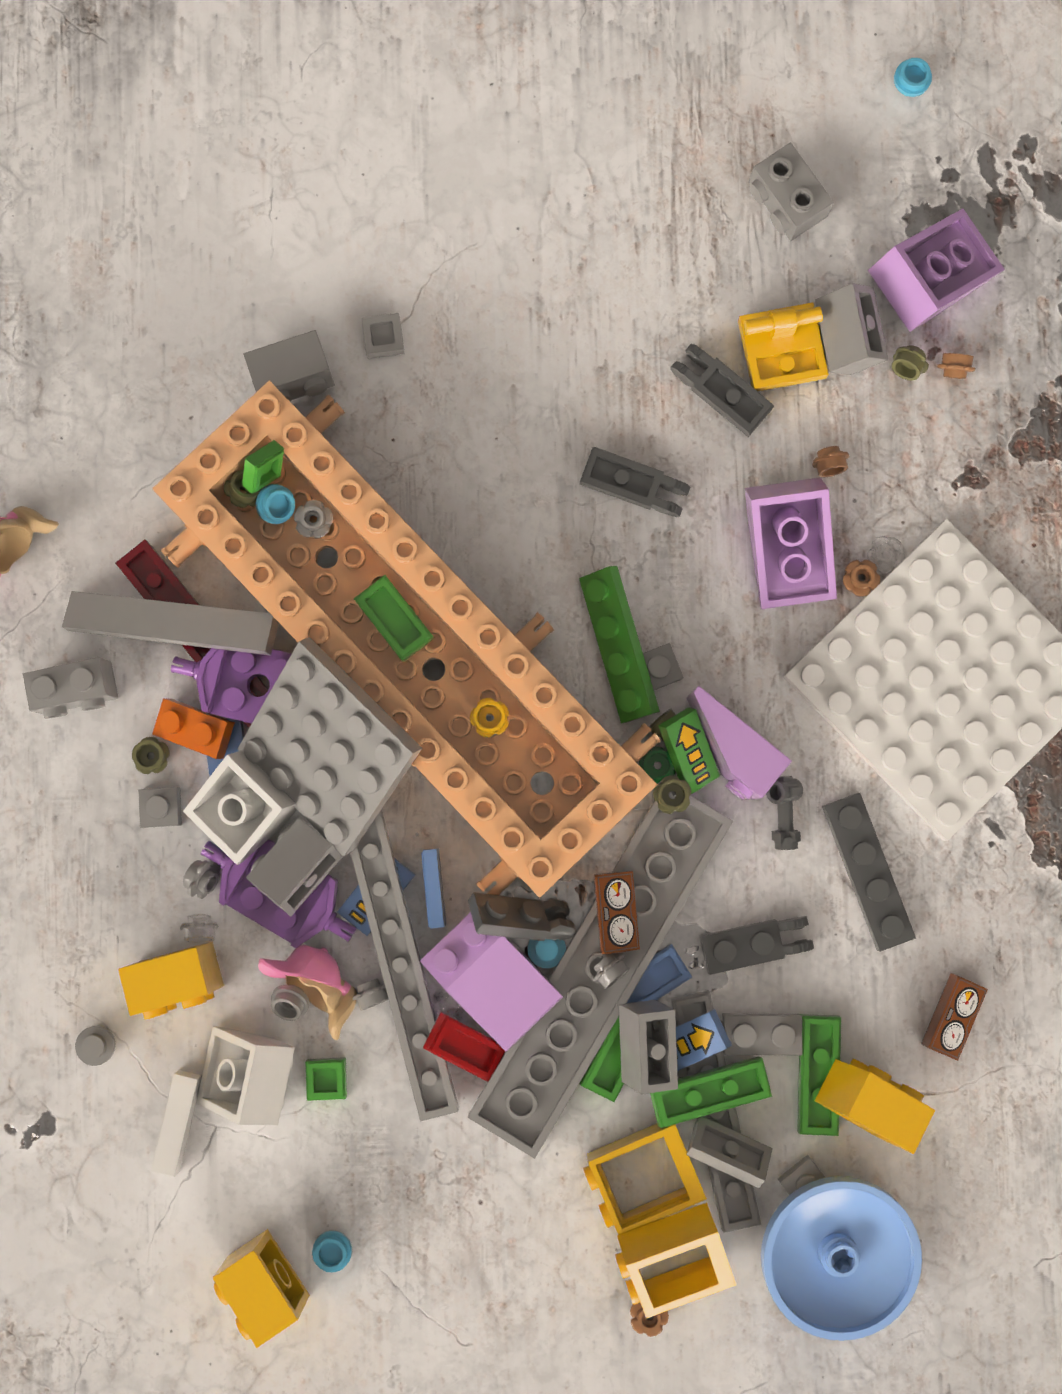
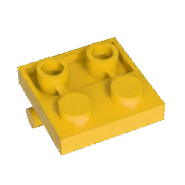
M811 302L739 316L738 325L751 386L755 390L764 391L827 378L829 374L818 322L823 320L820 306L814 307V303Z

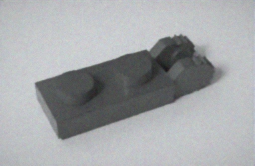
M691 343L685 350L687 355L698 366L706 369V371L699 377L679 361H676L670 367V370L685 385L692 387L691 390L749 438L772 411L774 405L718 358L713 359L704 350Z
M592 447L580 480V485L649 510L653 508L660 513L672 517H680L683 509L674 502L655 497L658 487L660 486L667 491L687 496L691 488L685 482L663 475V471L597 447Z
M473 892L468 900L477 934L538 941L559 939L560 941L569 939L576 932L574 922L564 919L570 913L566 901L551 899L542 903L540 900Z
M807 916L782 921L773 919L701 935L700 939L708 974L712 975L784 959L785 955L798 954L814 949L812 940L802 939L794 943L782 945L779 931L798 930L809 925Z

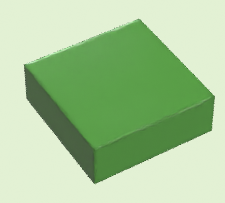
M273 440L246 457L242 486L253 494L280 477L284 448Z
M346 1058L307 1059L305 1061L307 1101L347 1098Z

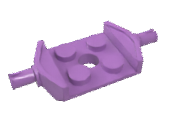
M211 648L203 659L198 662L175 656L172 662L183 667L171 665V672L194 677L197 682L201 710L203 712L252 724L292 654L272 649L271 655ZM257 676H266L270 683L268 692L263 696L255 697L250 690L251 681Z
M268 839L239 865L234 863L210 840L205 844L204 847L207 849H202L200 855L221 865L220 868L223 869L219 903L221 905H228L290 942V946L294 948L302 945L323 929L325 931L330 930L347 942L352 938L353 935L351 934H354L357 928L336 917L335 906L338 892V880L328 874L290 917L246 878L251 872L254 862L260 856L267 854L276 844L275 842Z

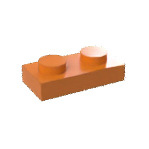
M163 698L152 735L212 758L224 759L235 722L203 712L198 708L174 699Z

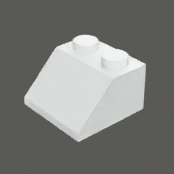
M244 750L226 755L183 812L234 863L239 865L277 833L297 809L294 807L296 803L283 790L275 788L270 777L256 763L250 762L246 758Z
M213 1026L196 1103L238 1125H278L281 1110L284 1106V1095L289 1072L293 1064L295 1047L271 1037Z

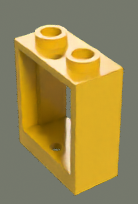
M656 1123L587 1153L589 1166L583 1168L592 1191L599 1188L604 1203L598 1206L607 1228L614 1225L618 1235L660 1220L707 1199L689 1156L686 1155V1148L675 1124L660 1128ZM664 1137L684 1187L622 1214L602 1163Z
M707 1202L617 1235L622 1251L615 1254L618 1267L623 1279L631 1277V1279L625 1281L633 1305L641 1302L646 1318L736 1286ZM705 1245L709 1257L644 1281L640 1268Z

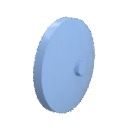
M844 1176L827 1177L800 1187L778 1206L763 1236L761 1267L766 1286L775 1304L795 1326L811 1335L824 1339L839 1341L855 1340L884 1329L906 1309L919 1283L922 1268V1250L918 1233L912 1220L902 1206L888 1192L871 1182L858 1178Z

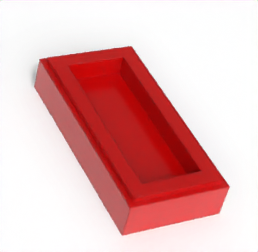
M442 1012L423 1046V1049L489 1082L505 1053V1050L495 1040Z

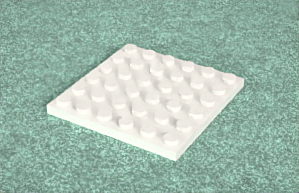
M948 519L943 521L869 595L859 602L783 676L943 841H948L1062 729V634Z

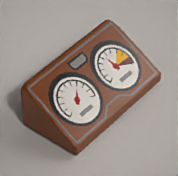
M633 871L594 874L601 954L640 950Z
M951 973L921 1044L958 1061L988 989Z

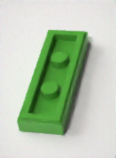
M800 1014L802 1016V1055H799L797 1132L802 1135L839 1136V1115L815 1102V1099L835 1059L840 1060L841 1017Z
M759 1056L679 1078L678 1089L650 1093L657 1124L660 1128L772 1097L763 1058Z

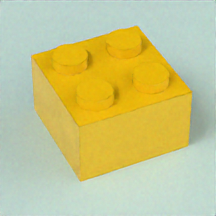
M213 941L139 961L118 969L129 1015L143 1013L144 1020L176 1009V1003L179 1002L182 1003L183 1009L206 1003V1000L215 998L213 991L224 986Z
M853 1058L850 1064L835 1059L815 1099V1102L877 1138L912 1154L915 1153L935 1112L933 1108L922 1103L924 1098L922 1093L905 1084L900 1085L892 1081V1076L875 1066H867Z
M268 1229L228 1255L213 1276L215 1282L214 1290L217 1297L224 1305H230L237 1316L236 1325L239 1332L246 1340L251 1339L256 1348L298 1321L310 1296Z

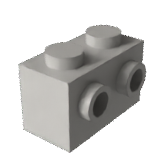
M791 142L753 167L749 179L750 192L758 203H764L771 213L770 218L778 232L785 233L790 241L828 216L834 202Z
M851 283L815 299L816 307H821L823 320L818 322V327L823 337L824 355L829 372L852 375L888 361L874 287Z
M316 330L243 353L256 392L270 380L291 402V400L306 395L316 396L322 394L327 388L335 386Z
M100 657L22 673L29 711L43 714L45 719L65 716L68 714L67 709L81 707L83 711L105 707V701L118 699L112 663Z
M298 818L293 825L287 826L280 833L278 842L272 849L254 862L251 872L246 878L291 917L343 856L335 849L333 844L328 842L302 819Z
M656 1000L619 1004L622 1083L641 1095L678 1089L675 1009Z

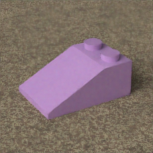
M962 208L894 246L868 269V272L909 332H911L1005 269Z
M819 477L745 488L748 526L761 609L837 599L829 489L823 480Z
M698 686L686 699L690 707L696 709L713 758L721 775L728 780L725 787L741 800L745 798L748 800L749 798H763L792 760Z
M471 912L420 960L422 965L445 991L505 1051H508L563 998L561 993L509 937L477 934Z

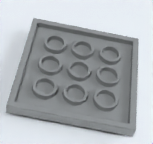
M308 637L298 642L240 743L238 750H244L246 758L250 762L256 763L270 777L274 787L283 790L296 803L294 807L344 857L351 853L358 845L422 750V747Z

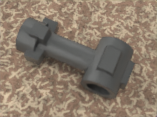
M781 776L766 793L768 800L773 804H777L778 830L771 831L772 841L775 842V849L795 850L798 849L801 835L800 831L794 830L793 801H797L802 797L803 786L799 780L792 776Z

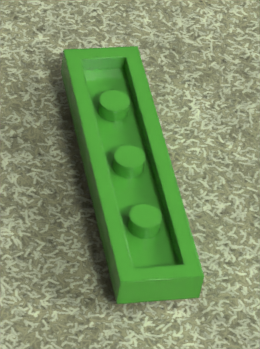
M609 566L579 578L621 724L659 713V706L618 567Z

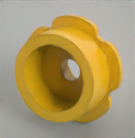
M484 698L477 703L476 708L472 709L470 722L476 727V732L483 737H492L493 734L500 735L508 727L507 717L509 716V711L503 702H496L493 698ZM488 714H492L494 716V719L492 721L486 720V716Z

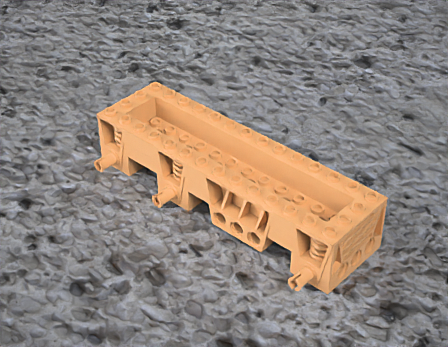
M269 380L152 488L185 523L186 527L165 548H162L161 552L179 568L202 544L205 547L207 546L297 642L310 637L422 747L412 766L416 767L499 854L501 861L481 881H478L476 885L484 891L496 881L497 884L486 894L500 895L518 877L540 898L658 785L637 762L657 743L661 742L660 738L654 733L644 743H641V740L652 730L643 723L620 746L531 653L547 635L554 631L549 622L547 621L535 632L545 619L537 612L514 635L324 438L322 433L345 413L337 402L334 403V399L327 395L316 408L304 417ZM273 440L284 448L281 476L268 485H282L288 488L295 498L293 515L281 524H270L261 519L257 513L256 506L251 507L247 505L245 508L235 506L231 503L230 497L224 493L225 482L230 480L237 471L244 470L245 458ZM240 489L242 493H247L245 490ZM309 500L321 501L324 507H328L333 514V523L329 528V532L324 537L306 538L300 535L296 529L295 511L299 506L306 505V502ZM316 516L310 517L311 523H315L317 521ZM332 548L338 553V560L331 568H322L317 563V556L323 549ZM384 575H386L434 637L433 640L404 662H402L354 600L356 596ZM433 659L440 660L445 665V674L437 681L428 680L423 674L424 665ZM484 698H493L496 702H503L509 711L507 729L502 734H496L490 738L479 735L476 732V727L470 722L472 709L476 708L477 703ZM546 772L552 776L554 786L551 792L540 795L532 790L530 783L536 773Z

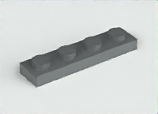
M856 793L822 806L876 950L881 952L916 939L861 793Z

